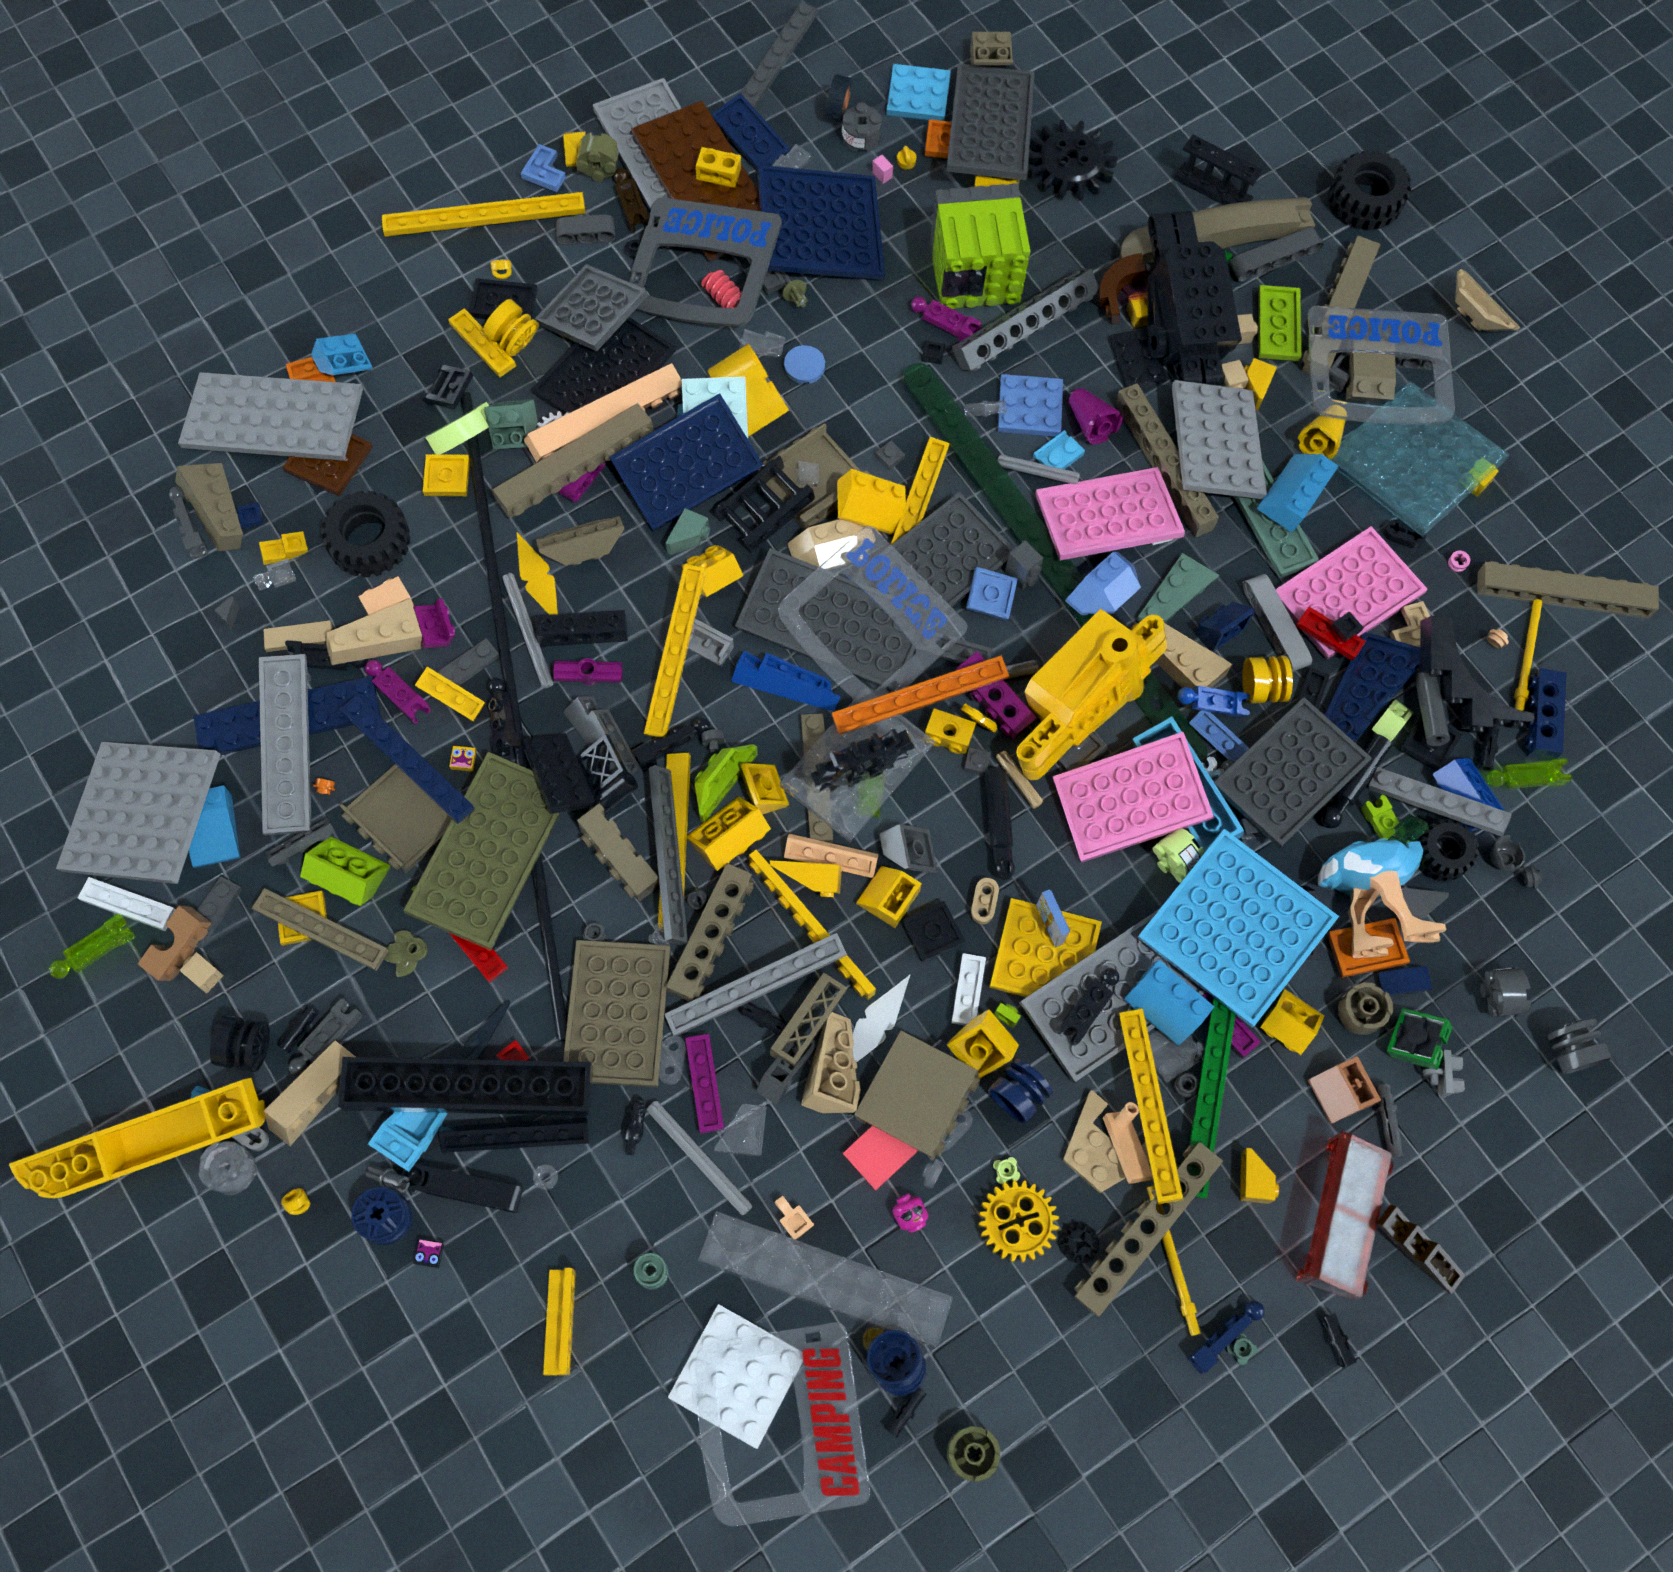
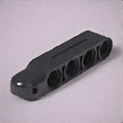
M414 1164L409 1172L404 1169L401 1174L409 1178V1181L406 1182H410L408 1187L410 1190L511 1213H517L523 1188L517 1185Z

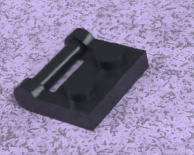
M441 365L438 369L439 374L429 392L425 393L423 401L430 406L435 404L456 409L473 378V374L470 370Z

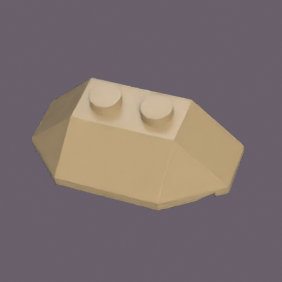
M1460 269L1457 272L1455 302L1459 305L1457 309L1465 317L1468 315L1473 320L1471 324L1478 331L1481 329L1487 332L1517 331L1521 328L1466 271Z
M839 519L808 527L787 543L792 557L829 571L851 565L852 563L846 557L847 554L858 550L863 545L865 539H869L873 544L876 542L872 528ZM863 555L858 558L859 562L863 560Z

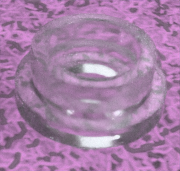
M550 1165L539 1166L533 1174L534 1184L542 1190L553 1188L558 1181L556 1169ZM546 1173L550 1174L549 1181L543 1182L542 1176Z

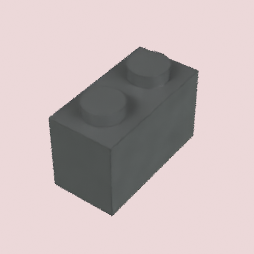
M1025 540L1009 553L1005 574L1018 578L1016 585L1022 591L1028 586L1032 587L1039 580L1038 576L1042 569L1043 557Z

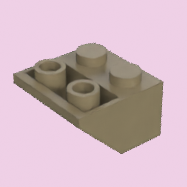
M972 32L970 46L971 64L1012 65L1011 32Z

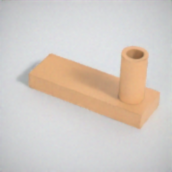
M1132 1102L1127 1103L1120 1112L1107 1113L1103 1117L1128 1184L1150 1181L1153 1178L1151 1168L1132 1123L1139 1113L1138 1106Z

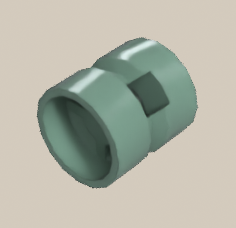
M646 1253L638 1258L634 1265V1276L640 1285L646 1289L655 1290L666 1283L669 1275L668 1267L659 1255Z

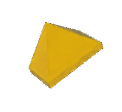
M585 132L564 133L566 167H575L577 165L579 144L581 138L586 135Z

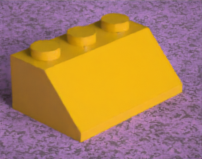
M850 469L837 480L839 519L891 535L895 533L906 506L905 486L854 469Z
M738 796L687 835V840L706 863L718 871L724 868L727 863L729 864L737 855L744 853L755 841L762 839L771 828L759 808Z

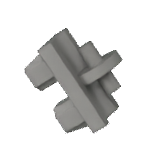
M1443 1050L1444 1054L1438 1070L1431 1068L1423 1070V1076L1430 1077L1431 1085H1437L1438 1097L1445 1098L1465 1090L1464 1080L1453 1078L1452 1070H1462L1463 1057L1452 1055L1451 1050Z

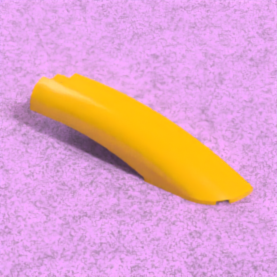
M248 1078L12 1162L9 1166L17 1181L25 1189L33 1190L40 1197L61 1198L258 1128L265 1121L264 1100H258L252 1078Z

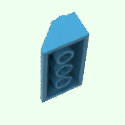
M1294 454L1257 509L1292 533L1304 519L1339 466L1322 454Z

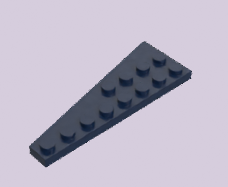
M1365 632L1362 639L1366 642L1354 660L1350 661L1325 716L1351 740L1356 742L1420 666V647Z

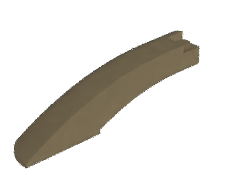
M1306 197L1239 202L1192 212L1198 242L1214 241L1221 248L1254 241L1283 238L1306 228L1315 227L1309 211L1312 203ZM1148 226L1134 230L1125 238L1120 249V259L1142 253L1143 262H1154Z

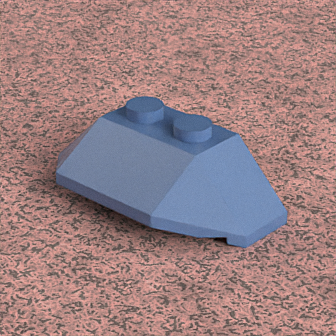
M1112 552L1082 580L1065 601L1080 615L1096 614L1100 609L1108 614L1115 613L1141 588L1134 565L1119 552Z

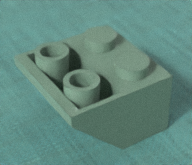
M534 399L497 402L484 407L493 450L527 447L524 439L528 433L536 430L538 422Z

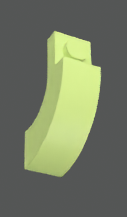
M488 403L481 404L464 416L428 435L426 439L435 454L440 455L487 429L489 426L484 407L489 406Z

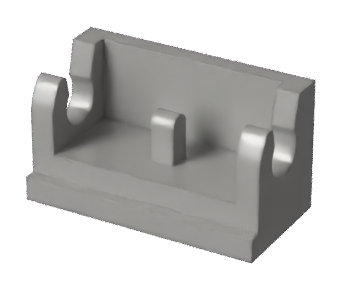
M695 619L688 649L722 667L734 649L733 638Z

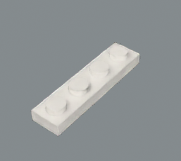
M88 877L78 896V899L163 931L167 930L168 927L165 924L175 912L173 907Z

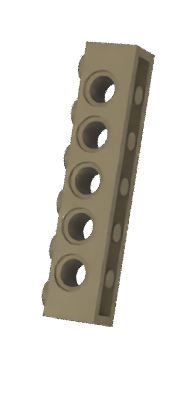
M728 863L726 864L666 986L667 993L687 1002L702 996L705 988L703 982L706 977H711L715 968L713 962L716 956L720 957L724 950L725 944H723L726 935L730 936L735 927L733 923L735 916L741 915L745 906L743 900L746 895L749 896L754 888L755 883L752 882L751 873ZM735 889L738 891V894L734 897H729L726 895V892ZM724 909L728 911V915L725 917H718L716 915L719 910ZM710 930H716L718 935L715 938H709L706 936V933ZM704 950L709 954L706 958L699 959L696 957L697 952ZM690 971H695L698 973V977L694 980H689L686 978V974Z

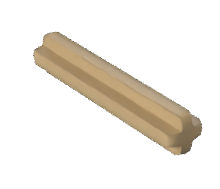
M1006 751L1000 752L996 756L997 762L1007 771V775L1033 809L1039 807L1043 802L1042 798L1025 778Z

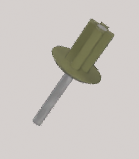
M780 271L787 283L783 290L784 299L790 302L794 301L797 307H805V303L808 302L804 295L806 284L801 280L791 281L785 272Z

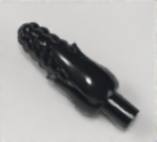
M640 1097L634 1099L631 1110H628L627 1122L623 1132L624 1142H627L625 1154L631 1156L635 1154L636 1144L640 1143L644 1131V1100Z

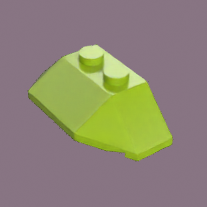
M751 744L721 749L718 754L715 753L710 758L709 766L704 772L700 771L697 774L694 782L699 816L702 823L706 822L742 776L741 765L743 763H752L758 755L756 745Z

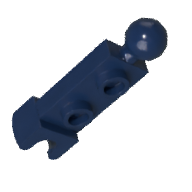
M1258 1301L1248 1302L1245 1306V1313L1242 1316H1232L1224 1324L1227 1328L1221 1334L1218 1331L1215 1332L1206 1341L1209 1344L1208 1346H1200L1188 1357L1190 1363L1200 1374L1206 1373L1219 1361L1216 1356L1243 1332L1252 1321H1259L1263 1318L1265 1313L1263 1305Z

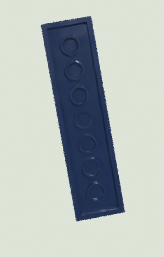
M373 676L308 690L309 735L352 726L353 724L339 709L356 694L381 717L376 686L372 683ZM260 701L193 716L198 749L216 750L221 755L261 746Z

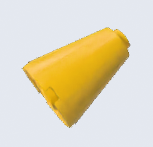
M1331 406L1303 428L1298 436L1300 450L1304 454H1322L1330 460L1333 459L1340 448L1347 417L1346 412L1338 406Z

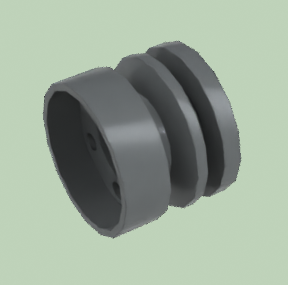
M1596 1019L1574 1021L1560 1026L1554 1032L1547 1035L1549 1042L1561 1040V1042L1552 1046L1553 1051L1565 1050L1566 1054L1557 1058L1563 1074L1590 1068L1613 1058L1607 1043L1594 1044L1593 1042L1594 1039L1602 1035L1601 1030L1589 1032L1590 1029L1598 1026Z

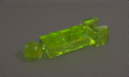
M1563 758L1546 762L1506 765L1503 768V772L1500 770L1490 771L1487 775V782L1492 787L1502 786L1506 782L1508 789L1548 785L1552 787L1566 785L1571 781L1572 775L1560 772L1563 765L1568 763V760Z
M115 915L104 922L105 925L63 951L66 960L54 961L49 968L50 974L56 979H62L68 975L71 967L78 973L119 945L123 946L135 938V933L128 928L120 931L127 921L123 916Z

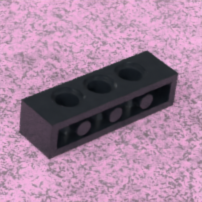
M625 610L539 615L536 616V636L540 647L628 641Z

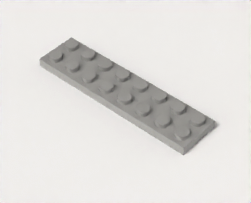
M299 654L259 657L263 835L293 834L308 831L311 827L307 656Z

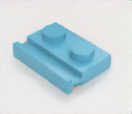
M1064 430L1033 454V458L1037 459L1040 464L1066 469L1082 457L1085 450L1072 437H1069Z

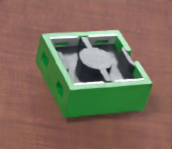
M1402 1008L1387 1052L1391 1058L1438 1070L1444 1054L1441 1046L1443 1043L1447 1044L1453 1027L1448 1019Z

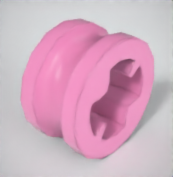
M1464 551L1454 552L1448 560L1449 567L1456 572L1464 571L1470 564V557ZM1457 558L1463 562L1461 565H1459L1458 561H1455Z

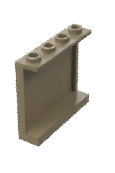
M825 423L820 427L813 428L808 435L797 439L786 450H780L772 458L774 460L778 456L782 458L785 467L782 471L799 488H803L808 484L814 491L815 499L792 518L803 531L808 527L815 526L838 510L837 480L850 469L860 471L826 433ZM769 461L763 462L764 467L759 469L758 473L765 468ZM776 476L766 483L783 502H787L793 497V493Z
M396 765L392 766L347 807L343 804L340 805L344 812L341 816L350 825L355 823L359 827L357 832L365 840L370 838L374 842L373 848L381 856L385 853L390 858L388 860L389 864L396 871L401 869L405 874L440 843L452 820Z
M900 1031L854 1116L858 1121L870 1124L929 1156L930 1160L933 1161L936 1156L939 1157L942 1154L946 1145L944 1140L947 1134L951 1135L957 1126L955 1119L959 1112L963 1113L969 1103V1100H967L971 1091L975 1092L980 1083L978 1071L919 1039Z

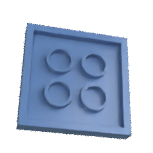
M1001 374L998 432L1055 437L1061 433L1063 379Z

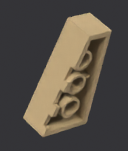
M411 598L327 632L326 647L331 664H341L420 649L422 634Z
M1164 623L1167 649L1155 662L1180 687H1190L1193 689L1194 686H1204L1212 688L1227 675L1232 666L1230 662Z
M334 1041L264 1110L268 1129L289 1146L295 1142L339 1091L342 1058L355 1057L337 1041Z

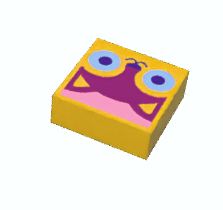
M453 746L450 769L473 772L476 748Z

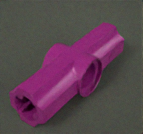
M585 658L581 661H555L553 670L554 681L582 682L585 685H593L596 682L622 683L623 676L622 662H595L590 658ZM586 670H593L590 674H584Z

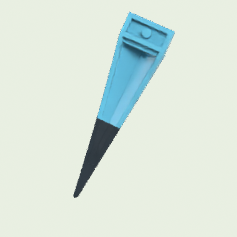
M505 1001L451 1059L479 1060L510 1006V1001ZM395 1112L380 1126L368 1145L409 1172L421 1154L426 1152L447 1113Z

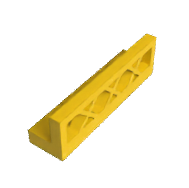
M573 1268L549 1270L543 1375L570 1376L576 1271Z

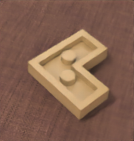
M1423 601L1404 606L1401 609L1408 627L1392 631L1390 633L1391 639L1420 647V620L1430 617Z

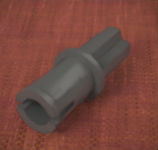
M370 1165L366 1171V1176L379 1182L381 1187H390L401 1193L405 1192L409 1187L410 1182H406L409 1181V1178L395 1173L391 1168L383 1169L376 1165Z

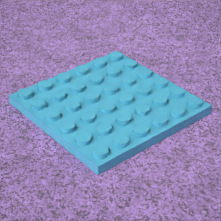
M1223 829L1138 938L1248 1025L1254 1027L1339 916L1227 830Z

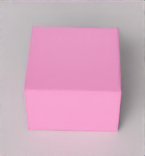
M881 155L873 160L872 173L884 184L892 179L893 165Z

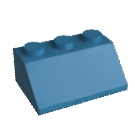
M1160 960L1150 965L1123 999L1133 1009H1143L1145 1019L1177 1046H1180L1202 1024L1214 1008L1210 1002Z

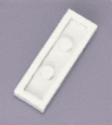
M962 954L952 1024L966 1026L972 1019L977 1017L986 957Z

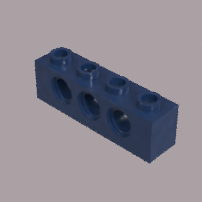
M1540 668L1529 679L1528 686L1531 688V695L1529 696L1527 707L1530 708L1531 713H1534V722L1526 724V727L1529 728V735L1525 742V747L1528 748L1527 757L1555 761L1563 754L1567 674L1565 672Z

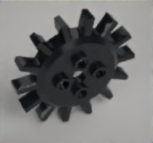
M1060 120L1059 132L1056 134L1046 125L1042 127L1041 135L1046 140L1045 142L1034 137L1031 138L1029 148L1041 153L1029 152L1028 163L1039 164V166L1030 169L1029 177L1033 179L1044 175L1046 179L1042 182L1041 190L1043 192L1054 184L1060 187L1058 192L1059 199L1063 200L1067 189H1075L1078 199L1083 200L1084 187L1089 186L1097 195L1101 193L1102 184L1097 178L1111 183L1114 172L1103 167H1116L1117 156L1103 155L1112 151L1114 143L1109 141L1099 145L1097 141L1101 134L1100 128H1097L1089 136L1083 133L1084 121L1080 120L1076 126V131L1067 130L1065 121ZM1075 154L1077 158L1072 159L1067 155Z
M892 729L884 736H878L877 733H874L868 739L857 743L853 741L849 747L842 751L829 754L830 761L816 764L817 771L810 773V776L819 792L828 787L830 792H834L844 785H848L850 788L868 778L871 780L881 775L885 769H892L894 767L893 763L896 760L907 758V751L915 747L907 730L897 733L896 729Z

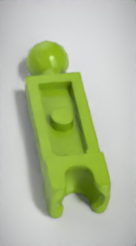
M1381 795L1375 802L1377 808L1370 801L1365 802L1361 806L1363 815L1371 823L1380 839L1397 840L1404 845L1407 842H1411L1392 811V805L1385 795Z

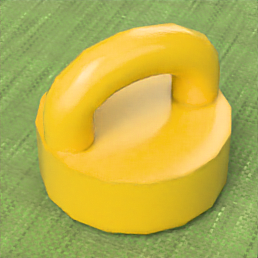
M904 146L903 150L897 155L898 166L902 169L913 168L916 165L917 159L915 152Z
M508 259L492 260L491 270L493 276L497 279L508 278L512 272L511 261ZM506 269L505 274L497 273V270Z
M297 1188L288 1192L282 1198L281 1205L289 1214L299 1215L308 1210L310 1201L305 1191Z

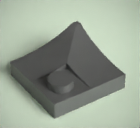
M1091 732L1079 746H1072L1057 763L1067 772L1094 763L1107 751L1108 746Z

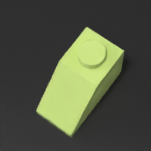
M1395 699L1372 728L1375 732L1374 734H1380L1391 742L1411 717L1413 711Z

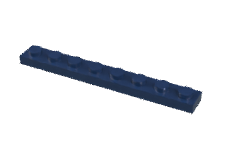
M357 694L339 709L354 726L457 824L475 810L474 806Z

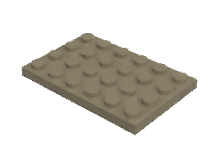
M576 940L563 1062H591L593 1066L592 1084L658 1088L671 946Z

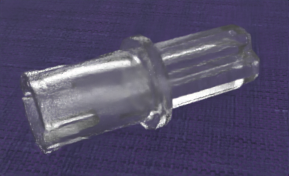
M984 400L983 403L966 404L964 412L967 417L980 415L988 417L991 414H1006L1007 407H1004L1006 401L988 402Z

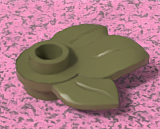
M401 930L394 933L395 943L386 947L389 951L384 958L385 961L396 964L397 977L411 974L416 969L417 962L423 959L428 952V947L424 940L415 938L409 931ZM417 946L416 952L413 953V948Z

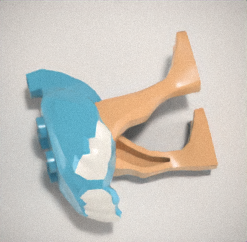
M1379 839L1375 842L1367 843L1357 841L1332 855L1322 865L1318 875V886L1330 890L1336 889L1350 896L1351 906L1348 910V915L1352 925V956L1354 958L1389 955L1387 948L1394 945L1393 939L1370 936L1365 932V913L1379 896H1381L1384 905L1391 909L1399 918L1404 941L1439 942V933L1446 931L1445 924L1424 921L1414 917L1403 897L1401 886L1413 876L1420 866L1423 855L1420 841L1407 842L1406 845L1397 840Z

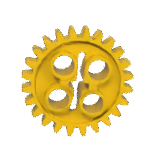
M1013 1180L1012 1186L1009 1188L1008 1184L1004 1182L1002 1184L1003 1191L995 1187L994 1193L996 1196L988 1193L986 1197L990 1203L983 1202L981 1205L986 1209V1212H980L978 1215L985 1219V1221L978 1224L979 1227L986 1228L981 1233V1237H989L985 1244L986 1246L995 1245L993 1254L999 1250L1002 1251L1001 1259H1004L1009 1254L1011 1262H1014L1016 1257L1019 1256L1021 1263H1024L1026 1255H1028L1030 1260L1033 1261L1035 1260L1034 1252L1042 1256L1044 1254L1042 1247L1046 1249L1051 1248L1047 1240L1054 1241L1056 1239V1236L1051 1231L1059 1229L1058 1226L1053 1224L1054 1221L1059 1219V1216L1052 1215L1051 1212L1057 1207L1048 1206L1052 1198L1044 1199L1042 1197L1044 1189L1038 1193L1035 1192L1036 1184H1033L1029 1189L1027 1188L1026 1181H1023L1021 1187H1018L1016 1180ZM1020 1200H1028L1032 1206L1031 1210L1023 1211L1019 1205ZM1002 1207L1008 1211V1219L1002 1220L998 1218L996 1214L998 1208ZM1036 1212L1039 1214L1036 1218L1024 1221L1021 1227L1019 1224H1015L1003 1230L998 1229L1000 1225L1013 1222L1016 1215L1019 1219H1022ZM1030 1223L1039 1225L1041 1229L1039 1235L1030 1233L1028 1228ZM1012 1231L1016 1233L1018 1237L1016 1244L1007 1242L1006 1232Z

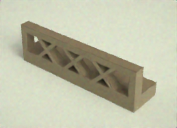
M823 973L771 1047L770 1056L775 1059L779 1056L795 1066L847 991V987ZM830 985L839 990L836 997L825 999L824 993ZM823 1004L825 1010L823 1016L812 1018L811 1012L814 1007ZM810 1023L812 1030L810 1035L799 1037L798 1031L801 1026ZM797 1042L798 1052L794 1058L783 1051L789 1043Z

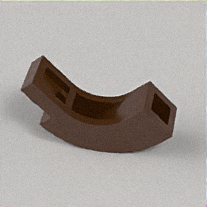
M1142 253L1129 255L1118 260L1106 271L1102 278L1099 293L1100 309L1105 308L1107 318L1111 317L1112 325L1120 323V311L1117 301L1119 292L1127 285L1145 281V266Z

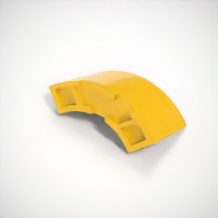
M749 343L708 369L711 378L745 377L748 436L789 411L773 382L770 381L768 383L766 381L768 377L767 372Z

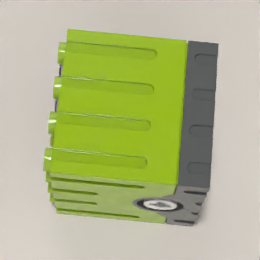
M1018 183L936 190L930 247L939 302L951 309L1020 303L1024 288L1023 282H1025L1026 269L1029 262L1028 257H1030V246Z

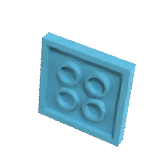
M893 64L887 115L944 121L951 70Z

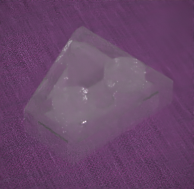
M742 1104L719 1143L716 1144L715 1152L762 1156L767 1106Z

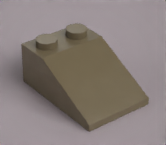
M1352 339L1348 374L1351 376L1347 382L1346 401L1388 404L1394 400L1396 384L1394 343L1385 340L1378 342L1369 341V339Z

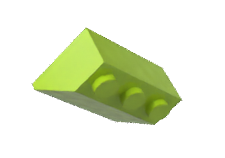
M329 837L305 854L300 877L308 880L311 884L328 890L332 894L349 900L353 904L362 906L374 896L391 865L336 838Z

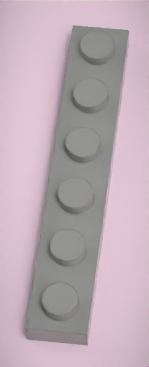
M1379 767L1369 784V790L1499 836H1503L1512 816L1509 812Z

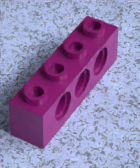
M976 651L957 667L956 671L986 660ZM1004 680L972 690L970 693L975 702L981 703L986 708V714L992 720L996 719L1001 725V731L1007 737L1011 736L1012 739L1017 737L1037 718ZM988 693H996L999 697V700L992 701L989 698ZM1010 709L1014 717H1006L1003 710Z

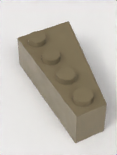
M600 803L577 820L582 833L580 837L582 842L588 848L593 847L596 851L595 857L602 865L606 863L609 866L610 875L616 882L620 880L625 885L623 890L631 899L635 897L640 902L660 886L659 877L640 854L637 856L634 854L636 850L627 837L623 839L620 837L622 834L617 828L616 823L612 819L606 820L604 808Z

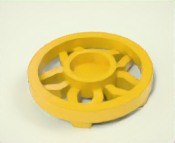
M966 703L961 707L960 710L976 723L993 733L997 731L996 723L983 716L978 710Z

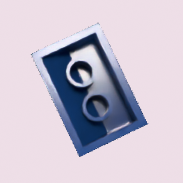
M1471 758L1455 759L1433 773L1435 784L1439 789L1505 811ZM1462 823L1463 827L1467 825L1470 828L1469 831H1475L1479 829L1471 825Z

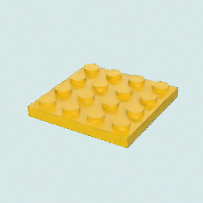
M1011 898L989 988L1028 997L1095 952L1102 921L1061 911L1070 932L1063 945L1055 947L1036 904Z

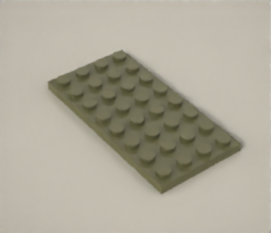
M488 752L464 796L474 806L475 810L459 824L453 819L451 820L404 908V913L491 951L561 812L549 814L532 770Z

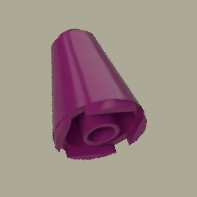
M1084 388L1075 389L1070 394L1069 404L1087 441L1091 444H1101L1109 439L1107 437L1112 432L1115 434L1118 431L1123 418L1117 409Z

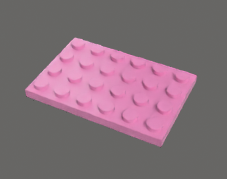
M1158 467L1080 481L1077 484L1069 483L1036 490V498L1059 560L1181 538L1185 534Z
M1371 526L1275 590L1296 624L1308 607L1313 608L1334 622L1347 612H1350L1364 627L1357 634L1358 637H1361L1365 632L1370 631L1404 606L1425 594L1428 589ZM1303 631L1326 659L1337 653L1334 649Z
M1184 732L1053 776L1081 862L1172 833L1181 828L1184 829L1214 819Z

